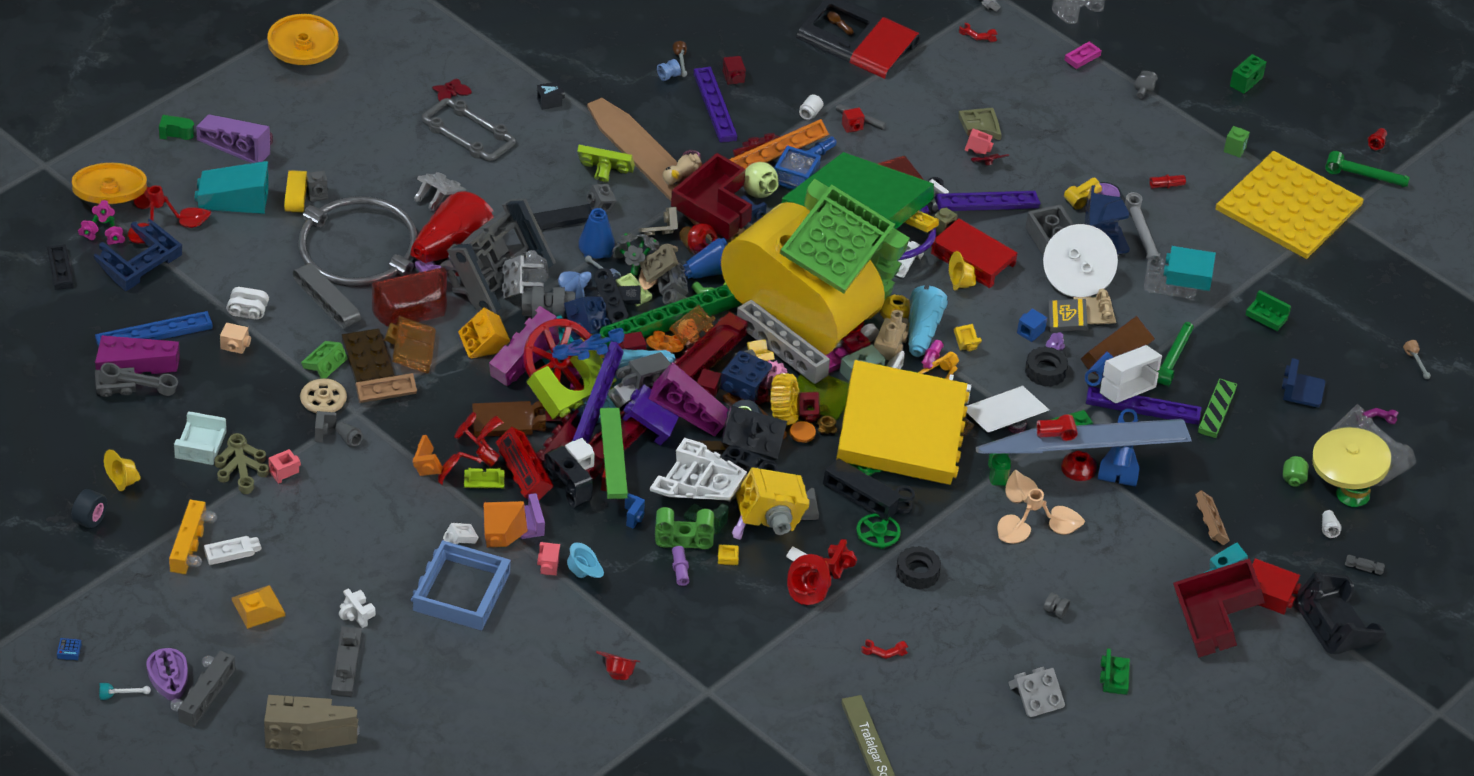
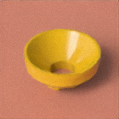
M894 294L884 299L880 310L881 316L884 319H891L892 312L900 310L903 312L902 318L909 320L910 300L903 295ZM893 301H902L903 304L897 305Z

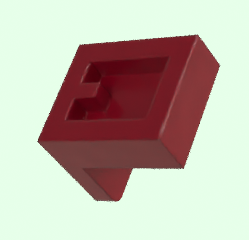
M861 331L842 338L840 343L849 354L871 345L868 337L864 336Z

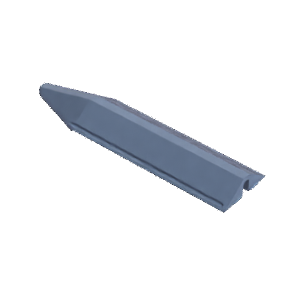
M1183 419L1080 425L1076 426L1078 431L1077 437L1070 441L1063 440L1061 436L1038 437L1037 428L978 446L976 447V452L1043 453V451L1190 442L1192 440Z

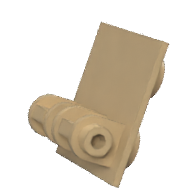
M1099 289L1096 297H1073V299H1086L1087 324H1116L1111 299L1105 289Z

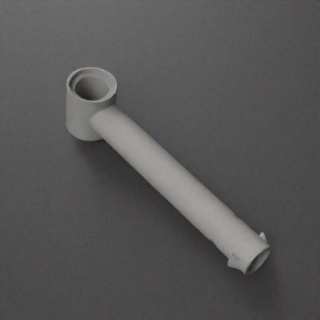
M1131 192L1127 194L1125 200L1129 216L1133 218L1147 253L1146 258L1150 263H1157L1160 261V254H1158L1140 209L1142 196Z

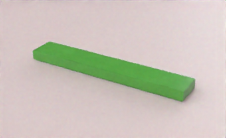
M600 408L607 499L627 498L628 493L620 408Z

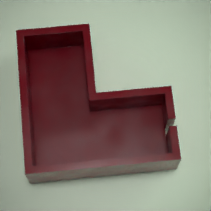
M716 153L672 190L671 207H676V210L698 223L712 226L717 234L729 240L739 231V228L742 229L751 221L752 204L735 195L744 186L746 169Z
M1250 558L1173 583L1198 658L1215 653L1217 648L1222 651L1237 646L1228 614L1265 603Z

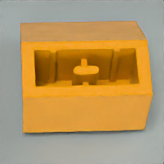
M485 307L458 331L468 357L471 359L497 354L504 345L510 342L500 316Z

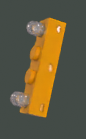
M189 500L169 557L170 572L186 574L188 567L201 566L202 558L198 555H193V552L198 550V538L202 537L204 531L203 523H214L217 520L215 512L206 510V502Z

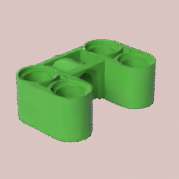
M667 507L657 510L655 542L658 546L663 548L682 546L684 548L709 549L713 546L714 513L711 510H699L696 514V522L674 521V511Z

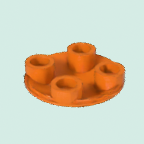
M654 331L653 335L646 340V343L655 350H667L673 353L679 352L684 348L681 336L665 335L662 331Z

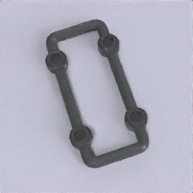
M445 98L422 114V121L429 125V130L432 133L444 134L470 150V155L474 158L494 161L516 144V139L508 133V129L504 124L495 126L470 111L464 100L454 101L450 98ZM448 105L453 108L455 115L467 116L493 132L495 139L508 142L492 154L484 151V146L481 142L471 143L444 127L441 118L434 117L431 119L430 117Z

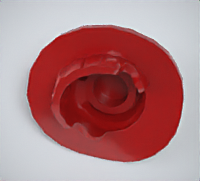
M806 554L798 557L791 564L788 571L787 585L790 596L796 602L814 605L820 603L826 597L831 586L832 577L828 563L823 557L815 554Z

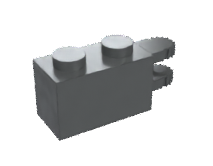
M662 352L629 361L627 366L617 369L615 375L619 379L623 378L622 383L624 386L634 385L639 390L643 385L647 387L653 386L654 382L671 363Z

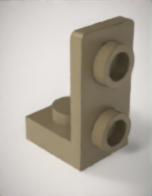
M676 207L666 208V212L663 214L664 222L667 223V226L639 228V232H644L645 235H655V231L661 230L662 234L673 233V229H678Z

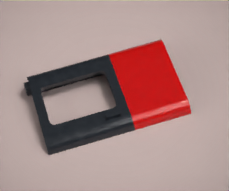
M823 0L801 26L796 38L886 79L888 72L909 47L912 49L917 47L921 34L848 0ZM832 8L868 26L854 42H849L813 24L825 10Z

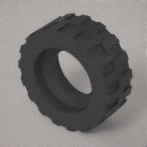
M1044 346L1033 349L1027 357L1025 366L1026 376L1037 385L1045 387L1058 385L1066 377L1068 359L1064 353L1053 347ZM1042 362L1050 363L1056 369L1051 371L1043 370L1037 364Z
M912 546L906 548L898 556L896 576L900 579L901 583L912 589L930 588L939 579L941 560H939V556L933 550L931 551L927 547ZM915 562L928 566V571L924 573L914 572L909 569V564Z

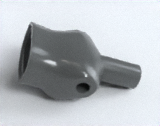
M1142 71L1137 77L1135 88L1139 90L1137 93L1138 98H1143L1146 91H1154L1155 82L1158 79L1154 72Z

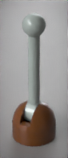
M678 41L673 44V52L680 57L681 76L686 77L687 71H685L683 56L687 52V46L685 42Z

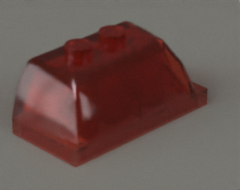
M445 267L373 282L372 311L376 318L382 324L389 327L390 323L403 326L445 316L447 310V272Z

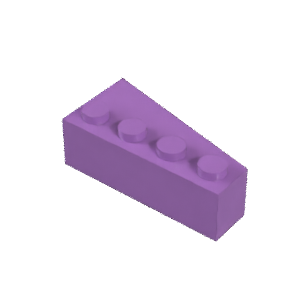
M209 114L196 126L198 141L250 163L263 162L270 154L269 126Z

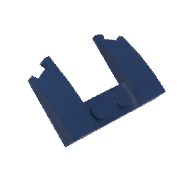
M148 219L149 226L139 227L137 222L131 223V228L149 248L128 262L104 242H101L99 245V249L103 250L100 256L94 254L96 262L124 291L140 283L141 276L164 261L169 264L182 255V244L151 219Z

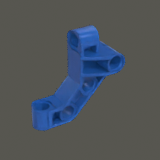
M1132 409L1123 410L1118 418V423H1126L1123 420L1124 413L1132 412L1134 415L1132 422H1138L1137 414ZM1133 445L1112 447L1101 461L1098 480L1113 483L1117 480L1119 484L1136 487L1139 465Z

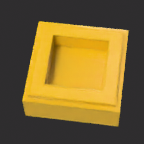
M719 545L718 564L738 565L739 546Z

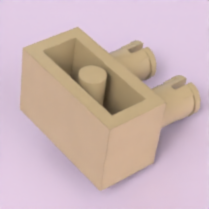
M894 310L891 314V319L885 318L874 343V347L889 361L903 350L902 343H906L909 332H906L907 324L902 323L903 312L900 310Z

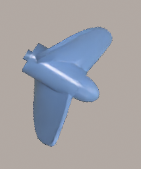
M571 271L563 272L559 275L558 283L560 287H565V291H574L575 299L585 297L584 287L588 285L591 273L588 271L581 274Z

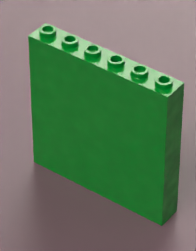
M843 152L782 198V203L791 202L805 207L804 200L808 186L815 178L827 187H830L832 184L893 222L895 224L894 228L897 229L934 199V183Z

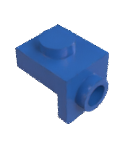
M629 493L627 498H625V509L628 510L626 526L634 528L644 517L645 500Z

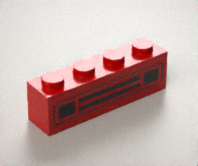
M511 426L496 441L500 449L499 453L505 458L507 468L512 471L514 481L521 488V494L528 499L529 494L536 493L538 500H540L553 487V484L525 433Z

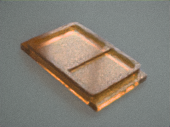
M399 316L392 362L429 373L433 357L435 328Z

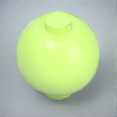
M755 162L749 165L745 172L743 186L745 191L755 198L770 196L778 188L776 170L765 162Z

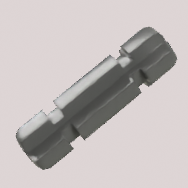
M1348 555L1345 565L1353 568V566H1356V569L1367 572L1375 571L1374 573L1379 575L1383 574L1384 563L1377 562L1376 564L1372 560L1360 557L1356 559V556Z

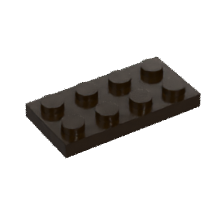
M379 328L342 334V342L355 383L395 376Z

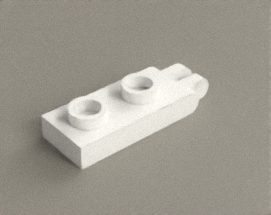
M249 536L204 545L209 565L249 557L262 548L257 537L249 538Z

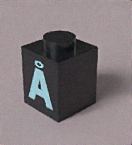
M558 81L537 85V100L542 110L562 106V99L565 98L564 89L560 88Z

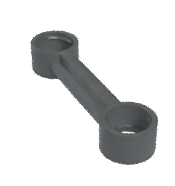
M113 363L103 364L99 372V380L104 384H115L117 381L135 382L138 385L157 388L159 393L166 396L173 395L178 385L177 378L171 374H162L158 378L121 371Z

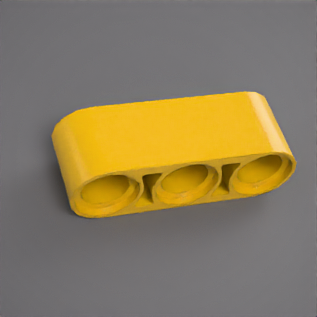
M288 171L285 212H304L307 171Z

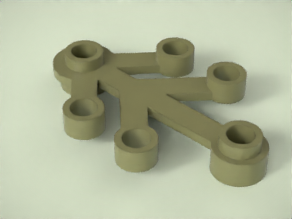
M236 433L228 439V447L214 459L215 466L223 468L218 471L217 477L220 482L229 481V474L238 466L240 474L238 489L243 494H250L254 489V479L248 476L246 465L257 470L258 476H268V465L261 464L266 460V452L248 445L246 438L242 434ZM243 451L253 455L254 460L245 456ZM235 452L236 456L227 464L226 459Z

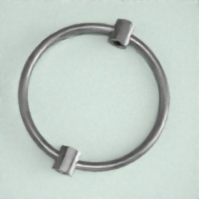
M349 197L333 201L320 209L311 205L305 209L303 219L306 222L300 231L298 240L300 255L305 264L312 263L330 282L348 286H362L384 281L397 273L406 277L411 274L414 263L411 262L413 256L410 253L411 247L418 236L417 230L411 218L396 205L372 197ZM353 204H369L388 209L405 222L410 233V246L404 257L397 254L392 257L389 263L390 270L366 278H345L322 270L311 260L306 249L308 231L312 225L322 227L328 218L327 212L333 209Z

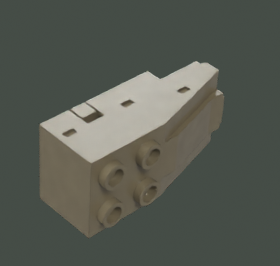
M268 695L264 720L265 748L309 751L357 743L359 726L355 707L332 706V699Z

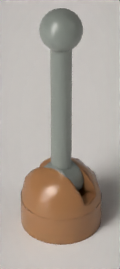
M1410 340L1406 342L1403 349L1409 356L1415 357L1424 373V379H1429L1431 375L1426 371L1417 355L1420 350L1417 341Z

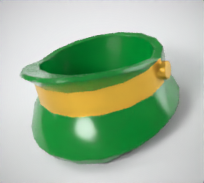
M1338 487L1336 495L1344 505L1359 507L1370 500L1371 490L1370 487L1363 489Z

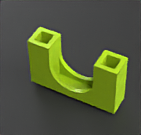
M588 350L590 357L584 360H579L578 356L570 358V361L584 381V390L573 391L564 387L549 366L533 373L528 379L527 384L552 419L558 416L563 418L571 412L570 410L573 408L578 410L588 401L603 363L596 350ZM614 377V379H613V382H612V385H611V387H610V390L613 388L612 386H613V385L615 384V382L617 381V379H616L615 377Z

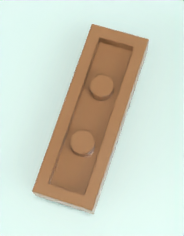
M413 373L356 382L359 403L417 393Z
M1201 490L1195 495L1198 500L1197 506L1204 515L1203 521L1210 530L1208 534L1213 541H1218L1225 545L1230 540L1214 500Z

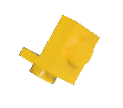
M973 324L955 327L954 333L960 351L976 350L982 340L977 338Z
M765 339L747 343L748 350L752 349L758 358L767 362L768 360H774V352L767 350Z

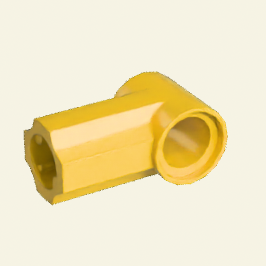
M1091 178L1078 187H1069L1064 193V198L1074 209L1078 210L1087 203L1091 186L1095 185L1094 193L1101 192L1102 186L1096 178Z

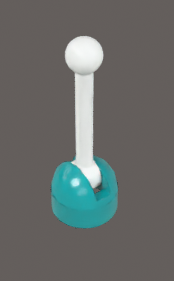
M99 683L100 700L110 699L114 693L143 692L144 694H149L151 692L149 686L114 689L110 683Z

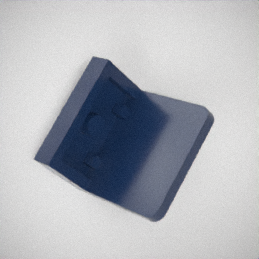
M581 297L564 303L568 320L578 323L591 335L600 334L601 328L611 324L607 317L606 304L602 297ZM571 330L573 340L581 338L577 333Z
M739 351L723 370L720 389L744 400L755 402L758 398L759 385L772 370V364L744 351Z
M1292 358L1290 366L1286 365L1284 376L1287 378L1283 379L1282 389L1285 390L1283 400L1320 407L1325 380L1297 374L1299 360Z

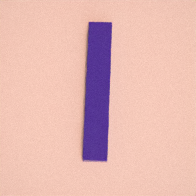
M711 67L694 69L693 74L719 142L737 141V133Z
M1036 191L944 193L935 195L939 211L942 208H948L951 211L1039 208L1041 204Z
M610 342L608 352L603 360L573 441L583 438L587 444L590 442L600 416V408H603L624 353L617 342Z
M1088 387L1086 404L1120 411L1132 409L1136 414L1169 420L1183 419L1185 423L1199 425L1201 407L1139 395L1114 403L1100 393L1101 388Z

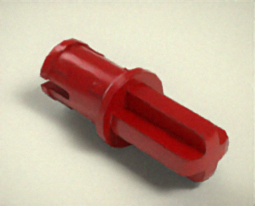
M1167 174L1162 177H1150L1152 181H1149L1151 189L1159 187L1169 189L1170 186L1185 185L1186 177L1184 175L1169 176Z

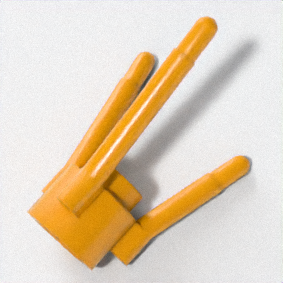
M948 352L943 357L932 362V368H924L918 373L924 374L940 365L943 370H950L945 378L949 379L950 374L952 375L958 369L956 365L959 362V358L954 352Z

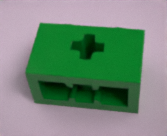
M1253 54L1250 55L1233 70L1230 87L1245 94L1263 78L1266 61Z

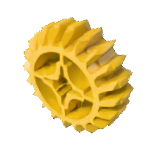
M781 373L776 375L771 383V410L773 411L772 415L774 418L787 421L786 425L796 423L800 415L799 383L793 374Z

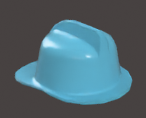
M573 543L570 546L567 565L577 577L584 578L589 575L601 578L604 575L603 568L598 562L596 555L588 546L582 543Z

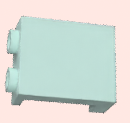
M188 412L187 424L180 440L176 439L174 443L175 458L213 465L226 434V419L218 416Z

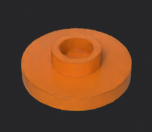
M805 421L796 422L790 428V436L797 442H810L816 434L815 427Z

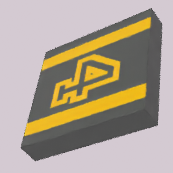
M1086 299L1049 301L1050 332L1088 330Z

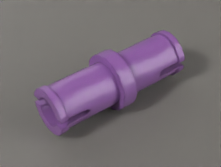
M676 546L672 549L674 559L672 566L676 572L677 584L684 586L690 582L687 571L689 564L685 558L684 547Z

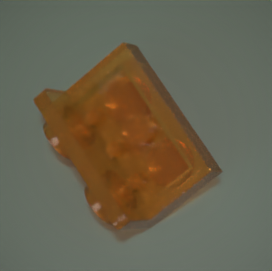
M698 305L669 329L685 346L688 342L693 344L699 339V334L702 331L707 333L714 326L712 323L716 318L714 316L710 318L701 306Z

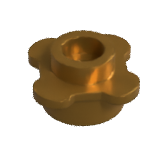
M823 416L818 419V431L820 433L834 434L837 432L835 427L836 420L833 417Z

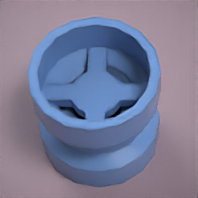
M672 59L666 64L661 63L657 65V73L662 81H666L671 76H679L681 68L677 60Z

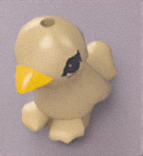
M690 153L689 156L683 155L678 160L677 166H669L664 170L663 180L667 184L675 185L683 176L689 177L702 166L700 158L696 153L694 155Z

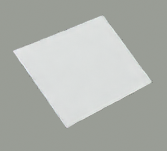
M1024 386L967 406V413L987 432L1049 411Z

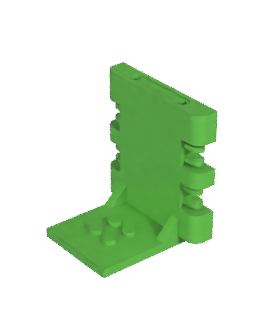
M814 178L808 186L804 205L810 210V213L782 247L780 254L843 294L869 260H871L882 279L885 293L884 299L891 295L895 284L890 279L894 278L901 266V263L897 260L905 253L910 238L896 230L893 222L832 184L830 187H827Z

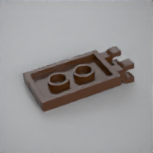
M530 401L472 403V412L476 413V419L473 422L474 437H478L481 434L484 426L494 416H498L504 423L493 429L486 436H502L511 426L524 432L525 435L533 434V430L546 431L545 408L540 401L535 402L533 405H531Z

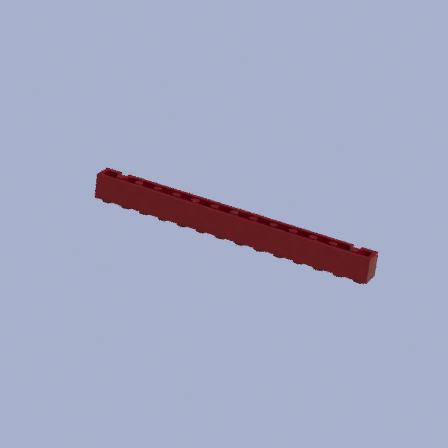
M729 312L726 316L721 317L713 328H709L707 333L702 338H699L691 348H688L681 358L676 359L674 364L697 382L703 369L710 370L747 335L748 322ZM623 411L620 412L623 450L625 451L648 428L633 417L624 421L625 412ZM602 432L597 433L592 441L588 443L595 452L594 466L586 469L592 481L605 469Z

